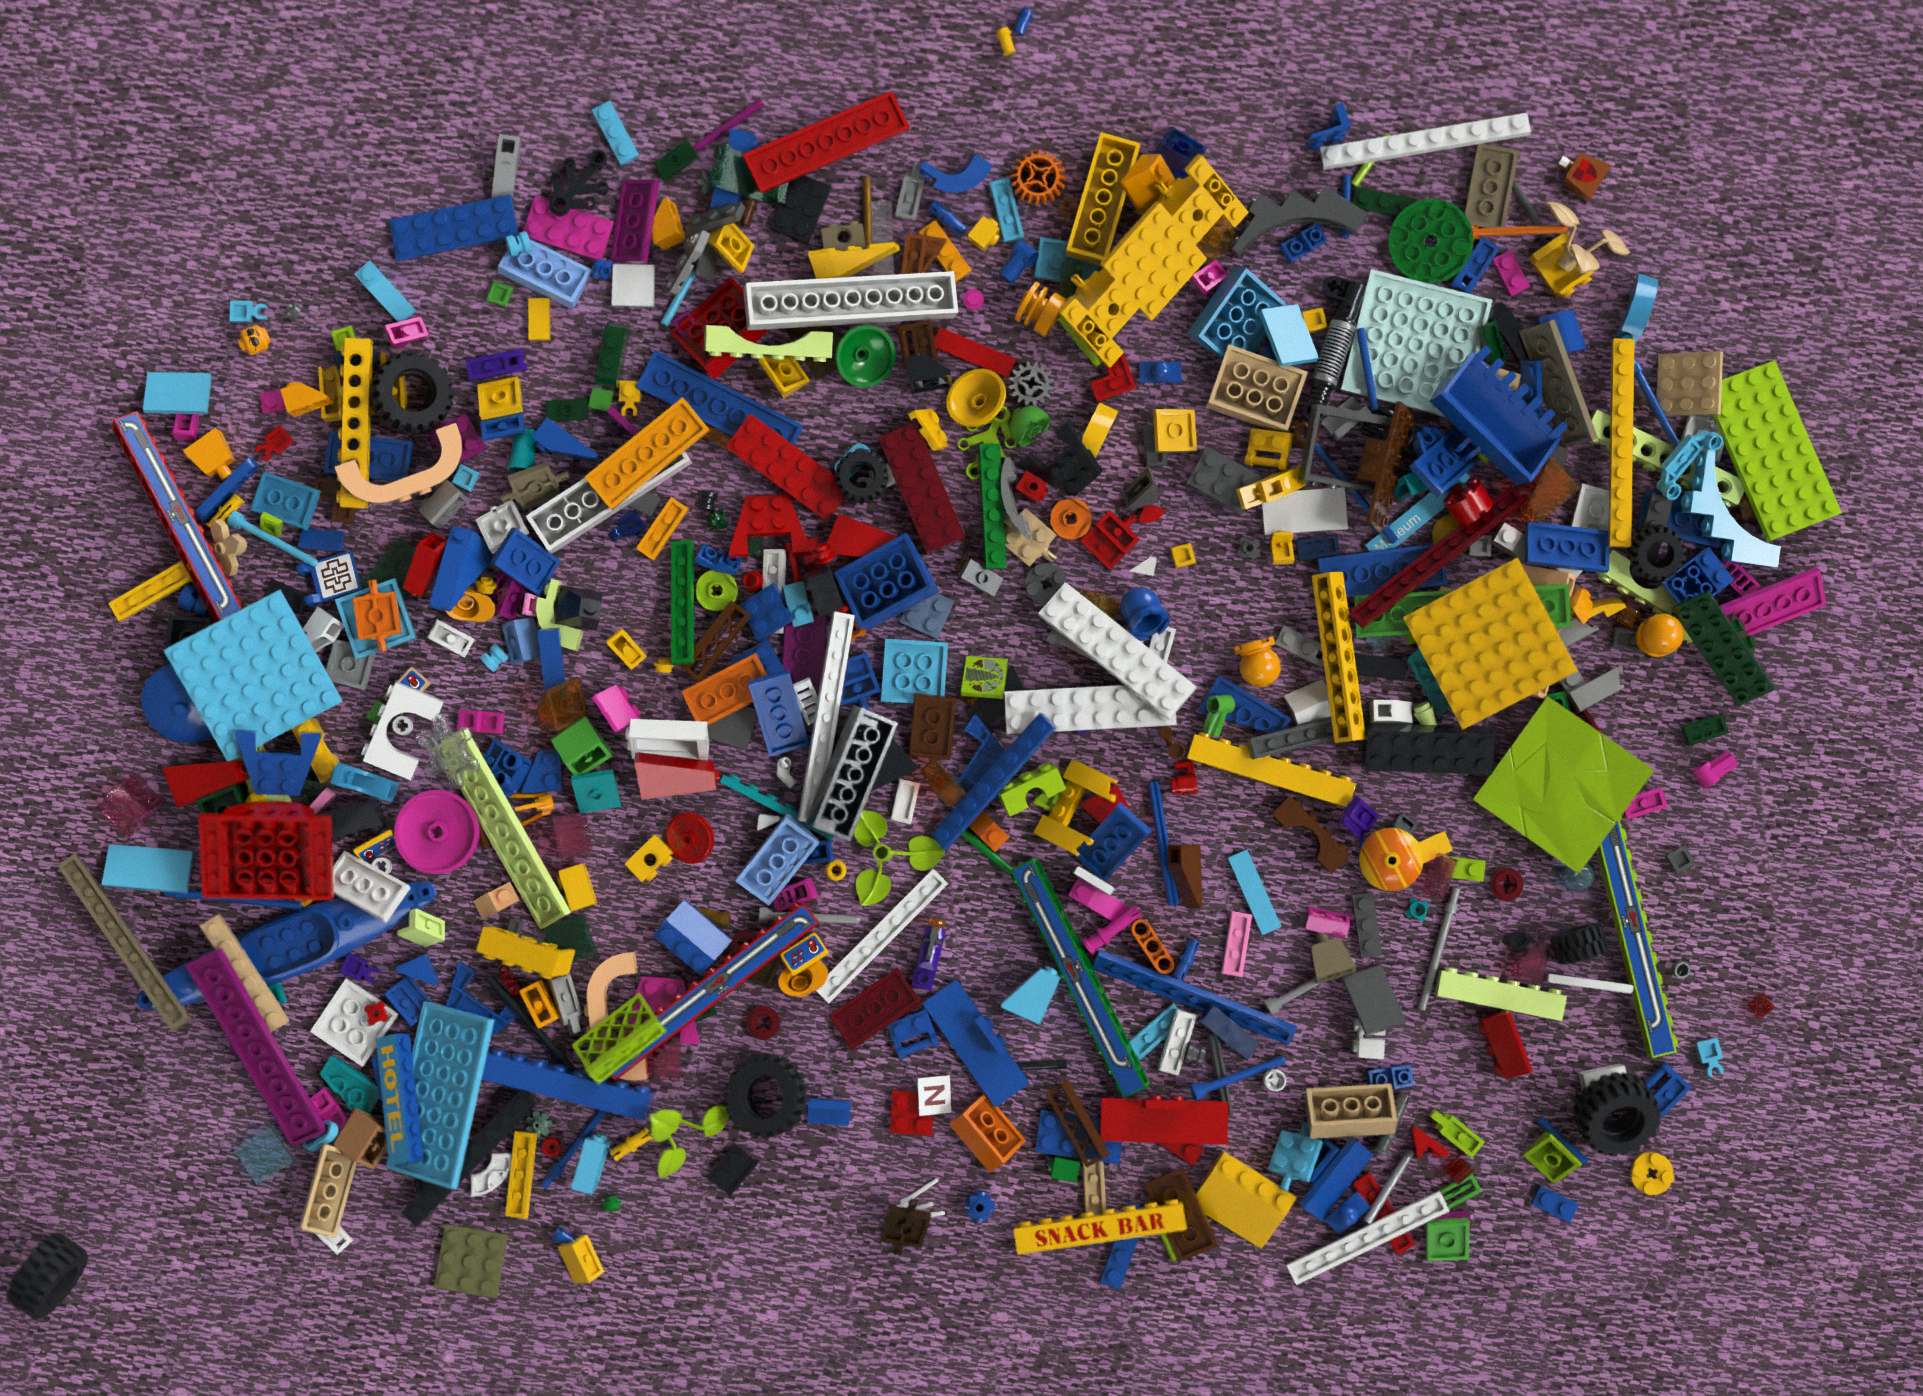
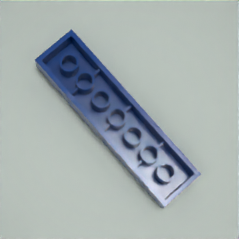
M500 1048L491 1049V1051L487 1052L482 1080L639 1120H645L649 1117L655 1094L654 1091H650L651 1087L638 1084V1086L634 1087L630 1086L629 1081L622 1079L611 1081L609 1080L610 1077L597 1084L588 1075L587 1071L583 1069L569 1071V1066L558 1063L553 1066L548 1065L549 1061L539 1058L528 1060L527 1055L520 1053L508 1055L507 1050Z

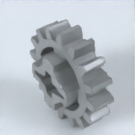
M1028 361L1026 367H1023L1021 364L1019 365V372L1013 370L1012 373L1015 378L1010 377L1009 381L1014 384L1009 386V390L1015 391L1012 394V398L1018 397V404L1024 401L1025 406H1028L1029 403L1036 406V403L1039 401L1043 405V398H1050L1047 392H1053L1054 388L1049 385L1054 383V379H1048L1051 372H1044L1045 365L1039 368L1038 362L1031 366ZM1031 371L1028 376L1020 377L1025 372ZM1038 373L1044 378L1045 383L1039 380ZM1030 380H1033L1034 384L1037 386H1033L1032 389H1029V385L1026 383H1029ZM1018 386L1023 388L1025 396L1020 393ZM1043 392L1041 395L1032 398L1033 394Z

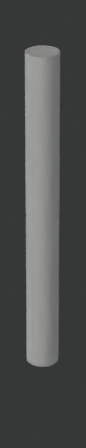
M1407 1149L1365 1216L1363 1220L1365 1223L1371 1225L1415 1154L1411 1150Z

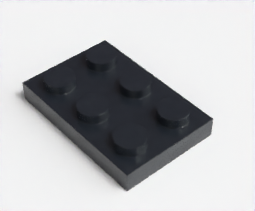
M806 175L790 181L775 213L770 229L809 245L832 186Z

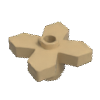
M221 519L213 520L210 529L215 542L211 543L214 550L213 555L216 560H220L223 572L227 576L236 575L239 567L236 556H240L246 551L247 543L239 534L230 536L228 525Z

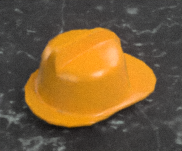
M468 588L450 612H446L456 620L485 622L494 616L495 605L485 594L477 593Z
M821 961L815 962L795 976L786 968L779 976V987L781 991L797 998L808 996L812 991L821 988L828 978V969Z

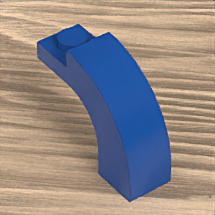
M971 154L964 167L954 174H945L925 161H919L916 168L920 170L919 175L927 180L932 178L929 185L931 188L938 191L956 193L967 191L981 183L990 172L993 164L977 154Z

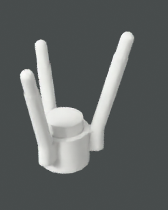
M938 1178L927 1183L908 1197L901 1199V1204L896 1206L907 1208L910 1199H914L937 1183ZM929 1202L916 1207V1210L931 1207L933 1203ZM945 1211L931 1212V1217L945 1215Z

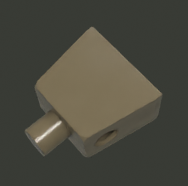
M1317 932L1315 936L1318 944L1311 946L1316 983H1323L1355 973V963L1341 939L1334 938L1330 940L1328 934Z

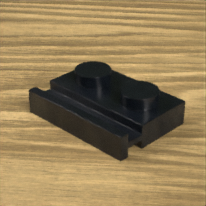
M735 1143L707 1177L731 1196L758 1165V1162L752 1159L750 1155Z

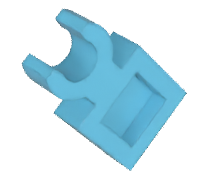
M230 300L229 321L231 323H252L253 317L260 321H266L267 317L260 316L259 311L261 309H268V307L264 304H257L253 307L252 301Z
M1714 1037L1695 1042L1700 1063H1707L1705 1068L1706 1075L1713 1077L1711 1071L1714 1067L1717 1068L1718 1074H1723V1067L1717 1061L1723 1059L1718 1038Z

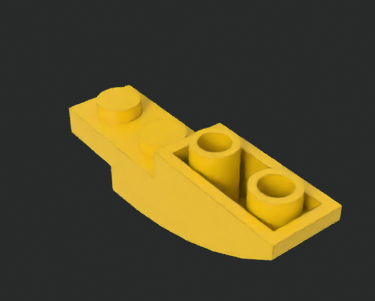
M1301 464L1236 489L1241 508L1248 509L1261 503L1273 501L1306 486L1305 480L1299 479Z

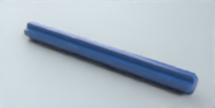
M1158 781L1149 782L1147 785L1167 904L1169 906L1178 905L1179 899L1176 883L1168 867L1167 845H1169L1160 786Z

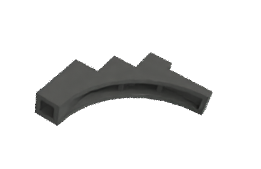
M1326 186L1323 191L1318 190L1312 200L1313 202L1292 190L1290 195L1285 194L1281 200V207L1260 194L1257 199L1253 197L1247 207L1249 209L1248 216L1252 220H1247L1243 227L1244 233L1241 237L1237 236L1232 242V255L1239 259L1246 249L1261 236L1290 224L1306 222L1327 224L1355 236L1366 220L1368 213Z

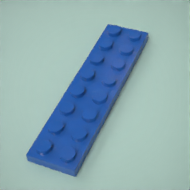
M656 350L636 385V388L671 406L683 397L704 423L731 437L734 436L749 413L793 445H795L804 428L803 425Z

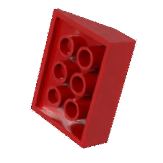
M730 277L692 311L689 317L687 316L680 322L678 328L675 327L669 333L700 367L715 380L739 357H730V352H722L721 356H710L709 351H704L705 325L727 326L740 337L753 343L758 341L770 329L747 330L744 291ZM691 318L695 319V324L691 323ZM680 328L682 332L689 329V334L681 338L677 331Z

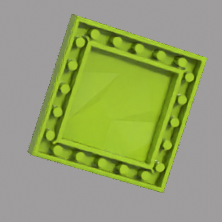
M1547 696L1473 800L1579 874L1652 775L1654 769Z

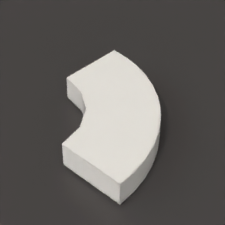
M492 1153L491 1161L487 1168L480 1173L471 1175V1197L480 1196L494 1190L506 1179L511 1168L512 1153Z

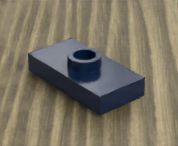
M1337 534L1295 540L1298 561L1340 555Z

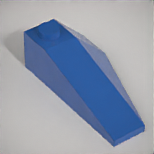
M452 527L429 607L450 612L465 595V591L469 586L477 581L480 573L489 567L493 553L489 550L486 541L474 531Z

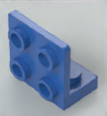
M1343 102L1334 106L1330 118H1328L1330 129L1311 134L1305 144L1306 149L1312 148V150H1317L1324 147V143L1332 141V144L1344 140L1351 124Z

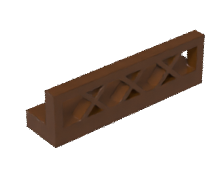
M731 600L695 645L694 664L680 665V667L700 682L751 618V615ZM740 613L744 615L739 623H732ZM729 628V636L726 639L719 640ZM714 645H716L715 654L706 657ZM703 662V669L698 675L695 674V669Z
M1069 1080L1045 1092L1086 1168L1110 1155ZM1062 1088L1066 1095L1064 1104L1055 1102L1051 1094ZM1067 1100L1069 1101L1072 1107L1066 1105ZM1058 1106L1063 1107L1062 1112H1060ZM1065 1108L1074 1110L1076 1113L1074 1123L1065 1121L1063 1117ZM1078 1119L1081 1122L1082 1126L1077 1124ZM1068 1124L1073 1126L1072 1131L1070 1130ZM1076 1127L1086 1131L1085 1142L1075 1139L1074 1131ZM1088 1137H1089L1090 1141L1092 1142V1144L1087 1143ZM1078 1143L1083 1144V1149H1082V1150H1081V1148H1080V1146H1079ZM1086 1146L1095 1148L1099 1156L1088 1162L1084 1155Z

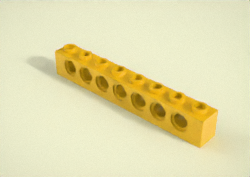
M345 338V343H341V356H344V364L340 366V376L344 377L343 385H340V398H343V406L339 407V419H342V427H339L338 438L342 440V449H338V461L344 464L356 460L361 475L369 482L370 386L372 384L373 341L371 339ZM355 355L361 356L362 359L358 366L351 364V359ZM354 376H359L361 379V383L357 387H352L350 384ZM354 397L360 399V405L357 408H351L350 400ZM353 418H358L360 421L357 429H351L349 426V422ZM357 439L359 447L356 450H350L349 442ZM341 482L340 491H337L336 497L340 507L368 509V502L354 496Z
M1327 572L1312 575L1334 741L1339 743L1366 739L1343 572Z

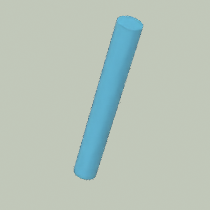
M692 269L687 280L681 284L682 288L679 294L674 297L660 322L668 327L695 278L696 270Z

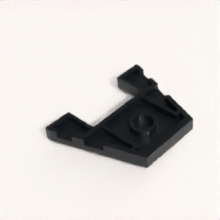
M1068 418L1055 431L1069 445L1068 448L1048 465H1045L1030 451L1018 462L1017 466L1075 497L1094 481L1103 470L1090 449H1087L1083 444V438L1080 433H1076L1072 420Z

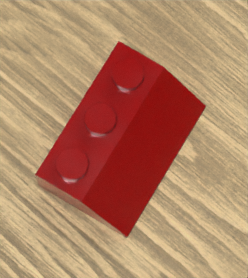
M1501 1009L1478 1018L1480 1021L1478 1029L1481 1035L1487 1039L1488 1043L1485 1046L1488 1054L1494 1057L1496 1063L1493 1064L1497 1076L1501 1075V1078L1509 1079L1532 1073V1066L1511 1012Z

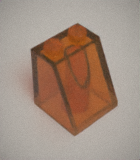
M1553 456L1545 462L1534 478L1525 497V504L1520 508L1521 517L1526 523L1528 521L1538 523L1543 521L1580 489Z

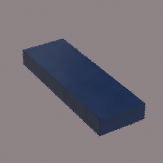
M1212 1004L1199 1020L1201 1024L1247 1060L1260 1044Z

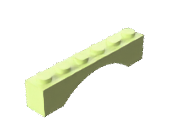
M705 325L704 351H709L710 356H721L722 352H730V357H742L743 353H750L751 358H763L764 354L772 355V359H784V355L793 356V360L805 361V357H813V361L826 362V358H832L833 332L809 331L792 342L766 346L745 340L727 326Z

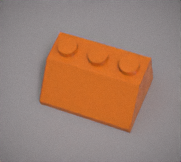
M985 1093L949 1124L989 1173L1003 1165L1026 1142L998 1106L995 1107Z

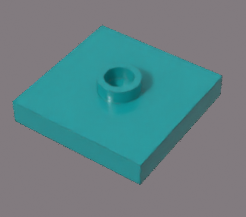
M613 769L571 776L580 814L621 807V799Z

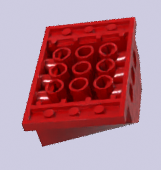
M258 801L227 807L223 814L201 813L199 815L202 898L333 900L331 816L314 815L313 808L297 802Z

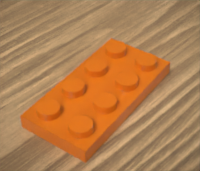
M755 653L681 691L695 721L707 722V726L752 704L753 699L748 681L767 676V673L758 655Z

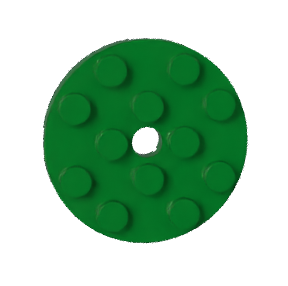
M1424 199L1407 206L1396 217L1389 234V250L1396 267L1408 278L1424 283H1439L1455 276L1466 265L1473 248V231L1466 215L1452 203L1439 199ZM1433 235L1436 237L1437 244L1434 247L1425 245V238L1427 236Z

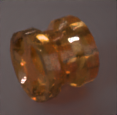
M1625 605L1626 608L1622 609L1621 613L1616 615L1614 619L1622 626L1632 630L1635 627V621L1640 619L1641 613Z

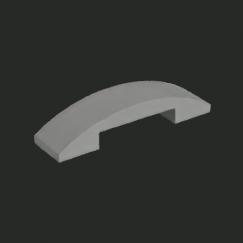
M1010 457L1005 458L1001 473L1003 503L1007 514L1019 532L1028 541L1033 540L1027 518L1024 514L1018 515L1011 485L1019 483L1014 462Z

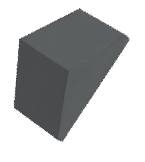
M1147 468L1122 492L1127 509L1132 510L1159 503L1157 484L1151 468Z

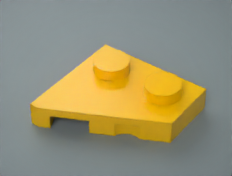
M933 409L914 410L908 414L911 420L916 418L922 427L919 428V431L933 451L949 447L947 436L941 430L938 423V415Z

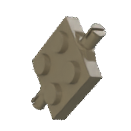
M546 461L509 475L508 481L512 491L500 495L501 500L505 503L515 499L520 503L523 511L546 503L561 494L559 482L570 479V475L567 470L555 475Z

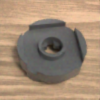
M1038 564L1029 571L1026 577V591L1034 602L1046 605L1065 582L1067 583L1066 575L1054 564ZM1050 578L1049 583L1052 584V587H1047L1046 590L1042 589L1043 585L1040 584V581Z

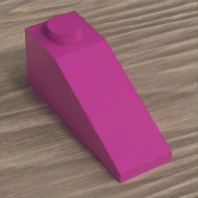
M1077 877L1067 894L1112 922L1130 909L1129 906L1080 877Z

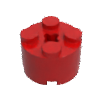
M1476 476L1469 478L1461 485L1459 483L1452 485L1448 489L1449 494L1443 500L1444 505L1457 524L1460 523V525L1476 521L1481 517L1479 513L1483 510L1488 512L1493 505L1492 498Z

